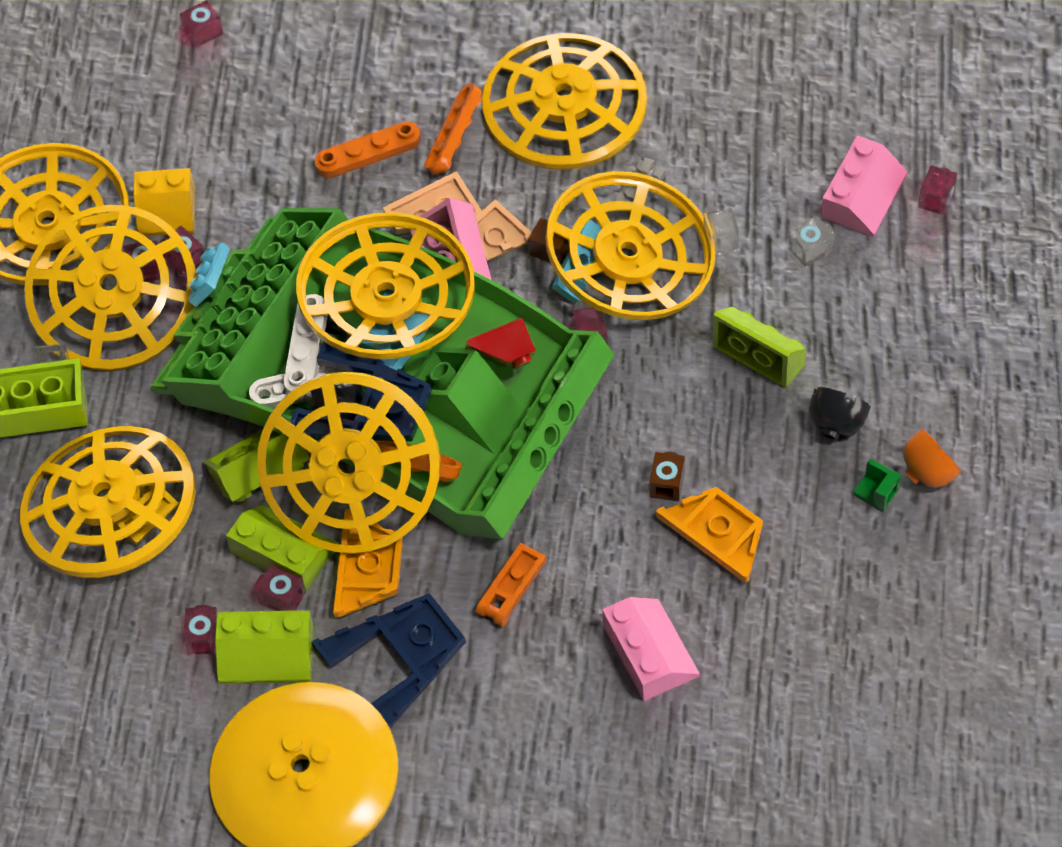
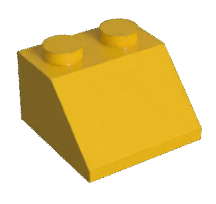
M191 169L134 172L135 208L143 209L158 216L178 234H193L195 227V185ZM136 215L137 232L145 237L168 235L153 222Z

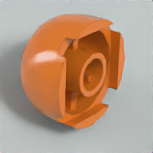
M923 428L907 441L903 450V460L908 468L904 473L915 485L921 482L930 488L943 487L955 480L961 473V470L950 456L940 448V445Z

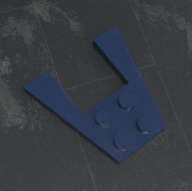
M323 341L317 356V361L320 365L381 378L408 394L423 411L426 408L432 392L431 385L400 369L396 371L384 365V361L380 359L363 358L344 353L330 346L325 341ZM367 387L361 405L375 409L384 393ZM395 400L385 416L399 429L405 441L413 442L418 424L410 413ZM296 407L290 423L296 427L305 416L313 411ZM356 414L354 421L341 418L343 429L361 431L369 418ZM327 416L316 420L304 430V433L314 440H321L331 432ZM379 425L372 436L374 441H393L390 434L381 425Z
M430 593L393 608L394 611L382 616L374 615L367 618L366 622L350 629L347 626L335 631V635L322 640L318 638L312 641L314 647L328 666L333 668L382 633L412 672V675L371 703L386 721L389 729L466 643L465 637Z

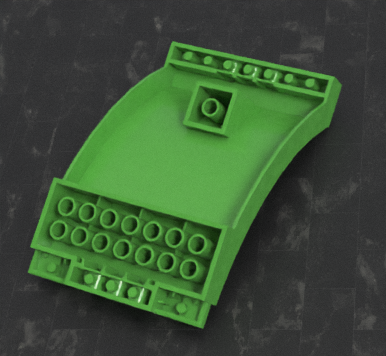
M281 208L276 216L268 217L246 250H233L225 261L215 290L197 307L193 306L173 336L180 345L155 379L150 389L155 394L174 395L182 405L226 414L264 427L274 409L250 401V386L259 379L285 373L298 304L296 278L299 266L306 252L318 238L331 228L349 220L340 208ZM375 228L368 229L373 244L392 242L409 245L410 243L408 240ZM351 234L334 243L320 256V259L335 266L347 254L361 248L357 234ZM421 246L420 250L433 257L442 270L457 263ZM378 253L377 257L379 262L394 261L400 263L404 254ZM365 257L352 263L343 272L355 277L360 270L368 266ZM417 259L414 260L411 269L416 272L419 279L433 274L424 263ZM312 268L306 286V295L317 294L324 298V288L328 276ZM474 271L475 291L472 305L466 318L442 342L428 350L410 355V358L401 370L431 385L432 392L424 413L433 427L438 441L439 452L458 460L462 464L457 479H451L450 482L439 480L436 494L427 511L456 530L460 535L503 539L615 354L598 331L570 330L530 302ZM463 272L447 280L448 300L445 308L462 309L466 294V281ZM336 282L333 292L334 303L351 300L350 287ZM439 285L423 290L421 302L436 306L440 294ZM386 290L380 291L379 294L383 296ZM355 310L339 313L355 329L364 320ZM439 318L426 331L425 336L419 343L442 332L454 320ZM523 318L536 352L531 357L532 360L529 364L513 369L512 365L503 367L482 358L476 349H466L465 343L470 338ZM331 334L334 336L335 339L343 343L345 342V338L343 336L338 334ZM362 386V387H363L364 394H365V391H366L367 387H366V386ZM262 396V397H261V399H267V398H269V396ZM305 401L291 404L281 416L290 422L296 407L307 410ZM419 426L413 442L406 441V443L414 445L425 442ZM276 427L273 428V431H276V432H278V433H281V434L285 435V434L282 433L280 430H278ZM347 458L341 459V461L355 468L352 460ZM396 462L384 465L381 481L397 490L401 478V463ZM411 471L405 495L422 502L429 482V473L425 471Z

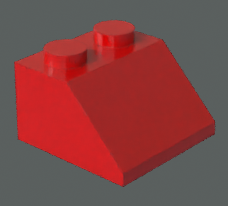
M523 318L470 338L465 343L466 349H476L482 358L503 367L512 365L513 369L529 364L532 360L531 357L536 352Z

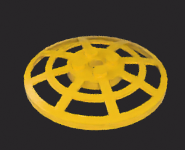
M581 34L547 35L519 45L497 62L489 73L484 85L482 95L483 117L493 139L513 157L530 165L546 169H578L609 159L633 140L640 130L646 114V85L636 64L614 45L601 39ZM559 42L584 43L599 48L592 53L579 48L560 47ZM548 44V50L532 55L521 64L511 61L527 50ZM612 53L632 70L636 80H620L614 68L603 58ZM562 54L579 55L586 57V59L579 66L563 62ZM551 56L553 65L543 69L541 72L529 67L536 61ZM595 64H599L607 72L610 80H595L588 71ZM501 69L513 72L507 85L506 97L490 103L492 83ZM521 75L533 80L530 91L514 94L517 81ZM561 90L571 92L569 95L563 96L557 94ZM613 90V98L608 109L596 102L597 91ZM622 90L638 91L639 95L637 109L631 122L627 125L615 114L621 104ZM532 101L537 114L529 121L517 107L518 104ZM509 108L514 120L525 129L517 142L511 140L500 129L493 113ZM590 112L599 117L592 124L577 129L576 121L582 119ZM547 119L553 122L565 123L566 131H554L542 128L541 126ZM607 124L620 133L614 140L598 149L586 153L581 151L579 138L594 134ZM535 135L549 140H568L571 155H546L527 149V146Z
M47 143L32 145L1 157L0 186L5 192L0 196V215L10 199H13L19 205L14 212L13 218H0V229H15L18 237L17 241L6 248L0 240V262L8 260L15 265L28 268L30 261L15 256V254L26 247L36 250L39 243L51 229L64 219L80 212L78 206L88 196L93 199L96 207L105 206L96 188L106 177L116 187L121 205L129 206L126 187L118 171L108 160L84 147L71 144ZM47 157L46 173L26 177L15 184L4 174L10 168L23 162ZM58 157L81 160L93 165L98 170L87 182L76 175L58 172ZM46 182V190L36 192L28 197L22 192L23 189L32 185ZM58 182H64L81 189L71 197L64 192L57 191ZM119 212L97 213V215L81 218L73 224L78 231H80L81 227H105V224L117 221ZM44 218H54L49 224L41 223ZM64 230L55 235L45 247L38 259L36 268L52 269L54 261L50 262L51 251L60 249L71 241ZM97 236L88 240L87 243L91 247V249L94 247V245L97 243L101 236ZM111 241L104 249L110 248ZM77 248L72 250L74 252L72 255L66 257L62 266L83 258ZM0 270V279L25 285L26 277L8 274ZM33 280V285H49V281Z
M612 171L586 177L571 185L561 194L554 204L547 222L545 235L547 253L559 279L581 301L598 311L614 317L630 320H652L676 314L690 306L702 294L714 269V239L709 225L700 210L679 190L648 175ZM611 185L637 187L633 202L611 201L602 204L599 203L593 189ZM648 191L670 201L686 217L672 225L663 215L650 207L644 206ZM583 194L590 209L578 218L573 229L571 230L558 223V217L564 208L574 198ZM629 211L631 213L629 220L610 222L606 212ZM643 215L653 220L664 230L654 234L648 227L640 224L641 216ZM594 217L601 227L596 240L580 234L585 224ZM692 226L698 232L703 246L704 264L686 262V248L680 233ZM554 233L569 240L570 257L575 269L564 271L559 264L554 252ZM670 239L672 240L676 249L677 261L662 258L661 244ZM577 245L593 250L595 262L583 266L578 255ZM621 249H631L635 255L627 256ZM658 269L675 272L671 280L662 288L651 278ZM603 272L609 278L615 280L613 291L600 285L591 276ZM684 273L700 274L701 278L698 285L680 304H677L667 295L678 285ZM583 279L595 291L611 298L610 306L587 295L572 281ZM641 283L649 292V294L644 295L624 294L626 284ZM657 300L666 308L651 312H635L623 310L622 304L623 302L644 303Z
M124 205L92 207L77 212L61 221L39 243L31 257L26 272L24 287L26 308L30 321L39 337L62 359L80 358L83 368L95 371L130 369L160 356L177 340L173 335L194 306L189 302V296L192 291L189 285L197 276L195 274L196 269L191 253L183 239L169 224L158 216L143 209ZM119 212L116 226L98 227L80 234L73 224L81 218L97 213ZM131 214L153 222L163 229L170 238L155 245L143 234L128 229ZM64 230L71 241L60 251L53 263L52 269L36 268L38 259L45 247L55 235ZM113 235L109 249L94 252L86 242V240L97 236ZM125 237L138 241L148 249L135 258L121 251ZM77 248L84 258L77 270H60L66 257L73 249ZM176 248L179 249L185 263L187 291L169 287V270L163 255ZM156 260L160 271V285L144 282L143 273L140 268ZM108 277H113L117 280L116 286L111 290H105L101 287L103 280ZM33 280L49 281V297L56 313L43 324L37 315L33 302ZM58 281L74 283V291L77 296L63 307L58 296ZM142 295L157 296V300L150 312L141 319L134 308L141 300ZM170 299L184 303L182 311L173 327L157 342L148 327L160 315L166 300ZM83 307L95 316L93 330L80 326L70 316ZM125 315L132 325L121 331L105 332L107 318H117ZM63 322L75 334L91 340L89 357L78 355L66 349L55 341L49 333ZM137 334L148 348L126 358L101 359L103 342L122 341Z
M395 212L358 216L331 228L318 238L306 252L299 266L296 278V294L300 312L312 331L327 344L344 353L372 359H395L415 355L442 342L466 318L472 305L475 291L474 269L470 257L463 245L452 233L426 218ZM398 227L415 230V233L409 245L392 242L373 244L368 229ZM351 234H357L361 248L347 254L335 266L320 259V256L334 243ZM426 235L435 238L445 245L455 255L458 262L442 270L433 257L420 250ZM378 253L404 254L400 263L394 261L379 262L377 257ZM365 257L368 266L360 270L355 277L343 272L352 263ZM417 259L424 263L433 274L419 279L416 272L411 269L414 260ZM312 268L328 276L324 288L325 304H307L306 286ZM463 272L466 281V294L462 309L445 308L448 300L447 280ZM336 282L350 287L351 300L334 303L333 292ZM439 285L440 294L436 306L421 302L423 290ZM386 289H390L394 292L389 296H382L379 294L380 291H384ZM355 310L364 320L355 329L345 322L339 313ZM415 312L429 315V318L422 324L408 331L404 320L411 317ZM330 315L336 325L351 335V337L345 343L331 337L319 328L312 316ZM439 318L454 320L442 332L424 342L415 344L413 337L429 329ZM375 324H392L396 334L382 336L369 334ZM363 340L375 343H394L400 341L403 348L372 350L359 348L358 346Z
M339 372L325 374L310 379L294 388L279 402L270 414L262 430L258 446L257 468L259 481L265 499L274 514L287 529L302 540L333 552H369L386 547L404 537L426 514L436 494L440 478L441 459L438 441L424 411L408 394L397 386L381 378L364 373ZM334 384L363 385L384 393L375 409L358 403H337ZM322 387L325 406L309 413L296 427L281 416L286 408L299 397ZM395 400L415 419L423 433L425 442L407 446L399 429L385 416ZM340 413H355L366 416L369 419L361 431L343 429ZM327 416L331 432L325 435L319 442L304 433V430L313 422ZM379 425L390 434L397 449L381 452L377 443L372 439ZM276 427L289 437L283 454V473L267 475L266 449L273 428ZM296 443L312 453L309 469L292 471V456ZM429 454V482L422 502H419L405 495L411 477V458ZM344 458L352 460L355 465V471L350 474L343 473L339 469V461ZM401 461V478L396 490L383 483L381 479L384 473V465ZM313 481L315 487L322 493L314 507L303 498L296 484ZM287 485L294 501L309 515L301 529L292 523L282 512L270 488ZM373 492L389 500L388 504L381 510L370 516H365L361 500H364ZM332 501L349 503L353 520L329 517L325 515V512ZM398 505L414 513L410 520L396 532L381 540L373 541L369 525L375 524L387 517ZM319 522L335 528H356L361 544H333L319 540L311 535Z
M115 426L84 434L52 453L31 477L24 491L20 506V524L23 536L31 551L42 563L66 575L81 578H100L129 571L150 561L165 550L187 523L196 496V480L193 469L183 450L173 440L147 428ZM116 435L148 437L138 445L127 442L105 443V437ZM92 442L91 447L74 454L62 465L55 464L74 449ZM159 442L164 443L176 455L182 471L163 472L158 459L148 450ZM120 449L130 451L120 461L105 460V450ZM93 454V464L85 467L80 472L69 468L80 459ZM140 457H143L151 465L154 473L136 476L130 466ZM45 473L53 475L46 486L43 504L28 511L30 499L37 484ZM60 478L71 482L67 494L52 499L54 488ZM184 482L180 504L169 522L156 513L164 496L165 483ZM155 484L154 493L149 504L145 506L138 502L140 486ZM110 489L107 495L97 496L100 491ZM69 505L74 516L64 528L54 517L53 511ZM130 512L138 516L127 526L114 531L113 523L121 520ZM43 515L49 527L59 536L51 553L38 543L29 527L30 522ZM147 522L161 531L153 540L140 549L119 558L117 541L134 534ZM82 523L92 526H100L102 535L86 536L76 534ZM69 543L82 546L104 545L107 561L79 563L67 561L61 557Z

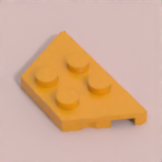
M718 487L703 491L698 496L684 498L681 500V504L665 509L663 506L656 510V517L744 583L749 581L763 528V520Z
M345 509L344 520H353L350 509ZM379 523L369 525L373 541L381 540L395 532L391 529L382 528ZM356 528L342 529L341 545L361 544ZM403 537L386 547L369 552H340L333 611L335 618L343 617L398 595Z

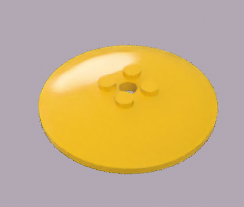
M301 682L284 685L272 689L249 702L231 719L219 737L210 766V790L214 807L226 829L245 847H353L369 835L378 825L391 804L399 772L397 748L392 733L381 714L373 705L358 694L346 688L322 682ZM306 759L310 761L309 767L305 771L296 772L293 770V766L298 760Z

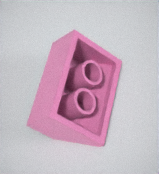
M857 135L823 196L821 218L874 237L908 171L884 145Z
M448 198L419 216L442 226L452 233L468 253L474 271L491 280L471 203ZM411 230L412 237L415 233V230ZM426 235L422 247L458 262L455 255L445 245L435 238Z
M629 597L602 609L603 627L643 701L700 677L696 666L659 599Z

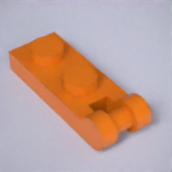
M519 543L476 607V614L482 617L489 616L494 619L495 624L504 627L509 621L511 613L547 562L546 556ZM496 599L503 602L500 608L493 605Z

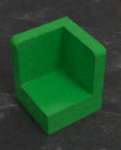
M870 459L866 464V474L854 489L853 494L884 512L899 491L901 475Z

